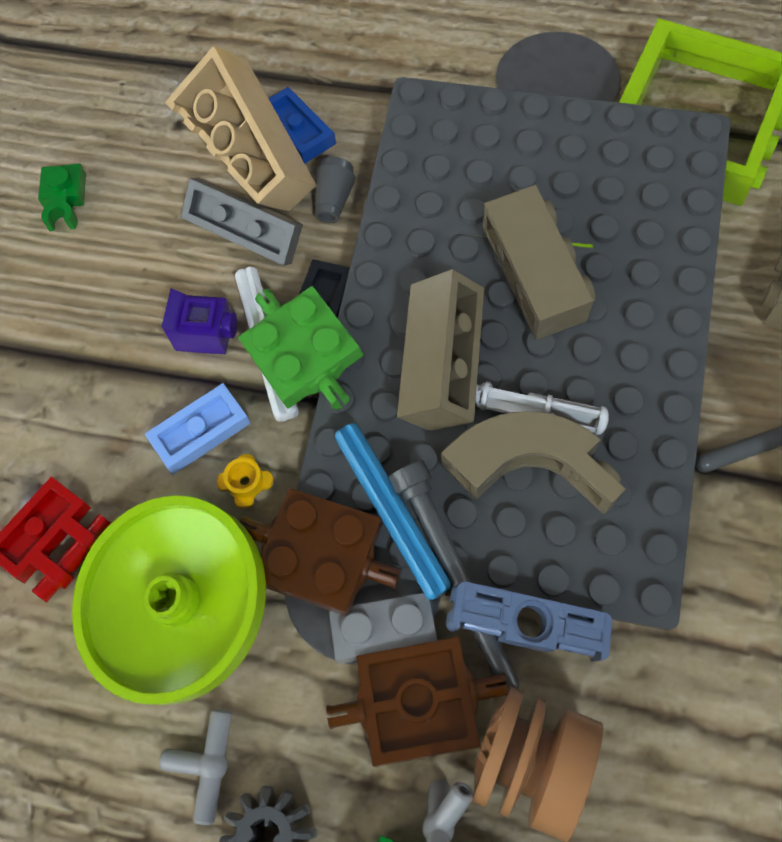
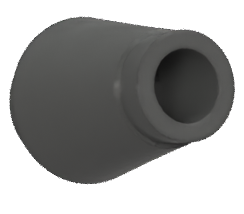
M326 157L322 160L321 165L316 168L315 217L322 222L336 223L339 221L340 214L356 180L353 173V165L345 159Z

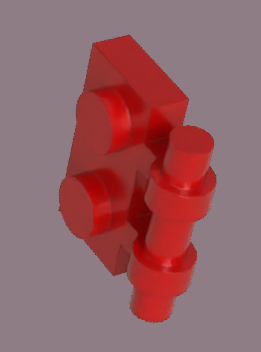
M51 476L0 531V566L24 584L38 569L45 576L32 589V592L48 603L60 588L65 590L75 579L72 574L85 560L92 545L111 522L98 514L87 528L83 527L79 522L91 507ZM69 534L76 541L55 563L49 556Z

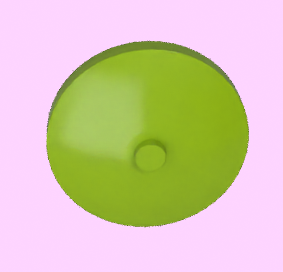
M176 495L159 497L140 503L120 515L102 532L92 545L79 571L73 594L72 625L74 637L80 656L89 672L105 689L114 695L131 702L149 705H174L188 702L203 696L219 686L242 663L251 649L261 626L266 601V580L259 550L252 536L235 517L227 511L198 498Z

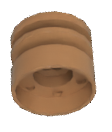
M511 686L507 697L497 710L492 713L474 766L475 779L472 803L486 808L495 783L501 785L505 789L498 814L508 817L522 794L531 798L528 827L563 842H568L579 821L594 777L602 745L603 723L566 709L553 731L544 728L546 700L537 697L528 720L522 719L517 716L524 691Z

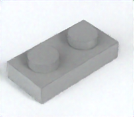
M424 593L352 605L348 616L329 611L335 661L337 664L357 661L356 656L437 641L431 603Z

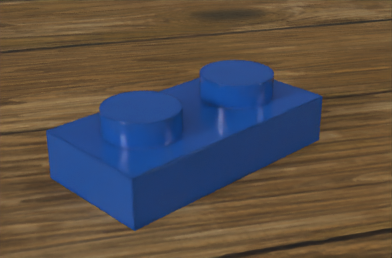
M289 87L269 98L305 164L336 144L335 133Z

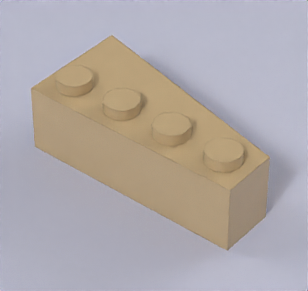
M213 45L165 103L172 111L179 113L183 117V123L191 132L198 134L205 141L209 152L214 157L220 158L228 166L227 171L257 204L291 211L317 185L248 61Z

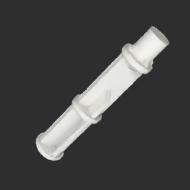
M487 381L481 385L477 384L475 404L480 410L488 409L502 413L531 411L554 414L583 426L589 431L594 432L595 435L602 434L608 424L609 413L604 406L600 408L553 398V395L519 394L493 388L491 382Z

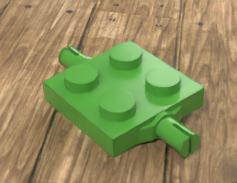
M313 286L282 306L270 289L262 290L270 303L267 304L260 293L257 294L255 301L267 316L238 337L287 409L304 397L320 391L334 410L341 409L342 406L334 396V393L338 395L344 405L349 402L350 397L337 382V379L347 367L364 356L359 345Z

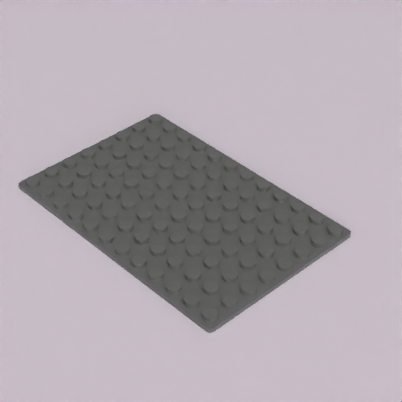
M407 77L396 79L338 315V320L359 345L364 356L347 367L337 379V382L350 397L349 402L344 405L338 395L334 393V396L342 406L341 409L334 410L320 391L297 491L380 517L336 442L335 433L346 425L355 423L359 426L388 477L407 465L424 460L433 478L429 482L432 488L429 495L472 583L605 612L615 621L661 630L676 628L680 619L730 119L721 114ZM533 185L537 186L543 200L549 199L553 204L557 216L556 226L562 238L567 236L572 243L593 244V248L573 247L576 254L575 264L581 276L587 275L591 280L596 296L587 322L536 341L489 239L485 237L487 235L483 229L484 203ZM453 269L484 287L478 385L487 381L491 382L493 388L524 395L529 393L544 396L553 395V398L607 408L609 413L608 424L602 434L596 435L601 441L591 458L596 462L602 460L614 468L621 478L620 484L626 490L605 515L567 480L548 469L523 467L512 470L499 478L478 500H475L442 468L441 453L456 438L474 425L488 418L506 413L488 409L480 410L475 404L473 423L434 431L426 430L397 418L411 284ZM401 495L403 503L437 558L411 502L405 503ZM383 523L374 546L375 560L402 568L400 579L417 582Z

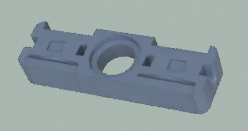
M461 582L451 590L450 602H454L452 611L447 613L446 626L449 631L459 630L461 625L462 629L498 636L497 642L543 652L555 651L556 649L591 656V662L605 660L609 656L612 618L608 613L471 582ZM524 607L535 610L540 616L542 626L540 632L535 637L524 635L517 625L518 614Z

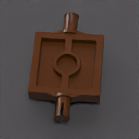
M289 488L278 515L269 525L250 519L247 516H243L240 519V523L246 528L253 540L262 543L261 558L265 571L266 589L348 616L357 592L365 585L368 579L390 586L393 589H396L398 579L400 580L402 568L375 560L374 546L383 525L381 517Z
M454 637L356 656L360 678L357 701L332 706L327 705L326 713L330 717L348 713L347 715L327 718L330 729L361 723L369 739L372 766L379 767L481 748L476 725L477 701L507 696L509 691L507 685L487 688L506 684L505 673L473 679L472 674L464 663L460 638Z

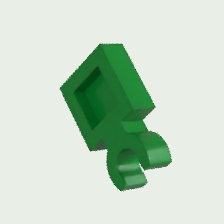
M81 163L41 167L38 200L44 208L41 214L42 221L50 232L55 230V222L64 217L70 230L77 227L78 218L72 207L84 206L86 172Z

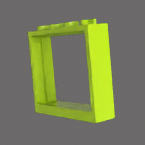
M658 18L619 103L642 104L662 58L774 90L745 165L726 161L723 201L742 206L750 188H760L768 167L760 164L762 159L766 161L771 159L780 137L772 133L773 130L781 131L782 52Z

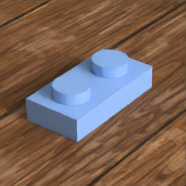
M222 383L146 432L145 436L167 469L174 475L251 423L245 412Z

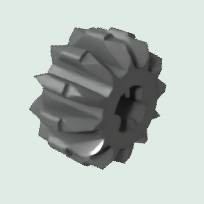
M262 786L259 794V804L250 793H244L240 796V805L245 812L244 816L233 811L226 813L224 820L237 829L235 835L221 836L219 842H258L264 836L263 829L261 828L264 822L266 827L278 826L280 833L275 836L274 842L310 840L317 837V829L312 827L299 828L298 823L308 817L311 809L308 805L303 804L289 812L295 797L293 791L285 789L276 802L273 787Z

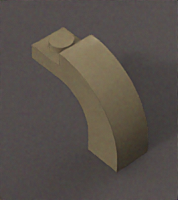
M523 411L488 418L466 430L441 453L442 468L475 500H478L503 475L523 467H539L557 473L567 480L603 515L617 503L626 490L620 484L621 478L614 468L602 460L596 462L591 458L601 439L583 426L554 414Z

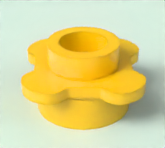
M250 454L240 455L237 459L231 461L224 469V472L217 478L218 488L223 492L228 491L234 497L236 506L241 509L251 507L254 504V498L262 490L270 489L274 482L272 474L269 471H262L255 458ZM249 478V482L246 485L241 484V480Z

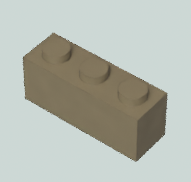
M533 185L484 203L483 229L536 341L587 322L596 296L591 280L587 275L581 276L575 264L576 254L572 242L567 236L562 238L556 226L557 216L553 204L549 199L543 200L537 186Z
M453 269L411 284L397 418L429 431L474 422L484 287Z

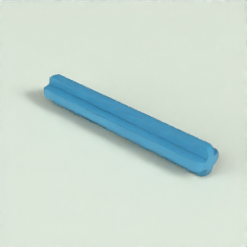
M351 423L339 429L335 433L336 442L377 513L382 518L385 527L426 598L433 600L444 595L451 589L450 580L401 497L396 495L388 475L359 426Z

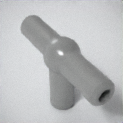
M213 709L211 711L204 753L167 748L161 753L159 759V766L162 771L200 776L193 821L196 824L212 825L215 822L221 779L228 769V761L225 754L232 713L227 710Z
M435 780L430 783L428 791V816L425 818L422 827L427 842H450L452 840L455 825L474 797L471 788L467 784L456 782L450 789V785L443 780Z

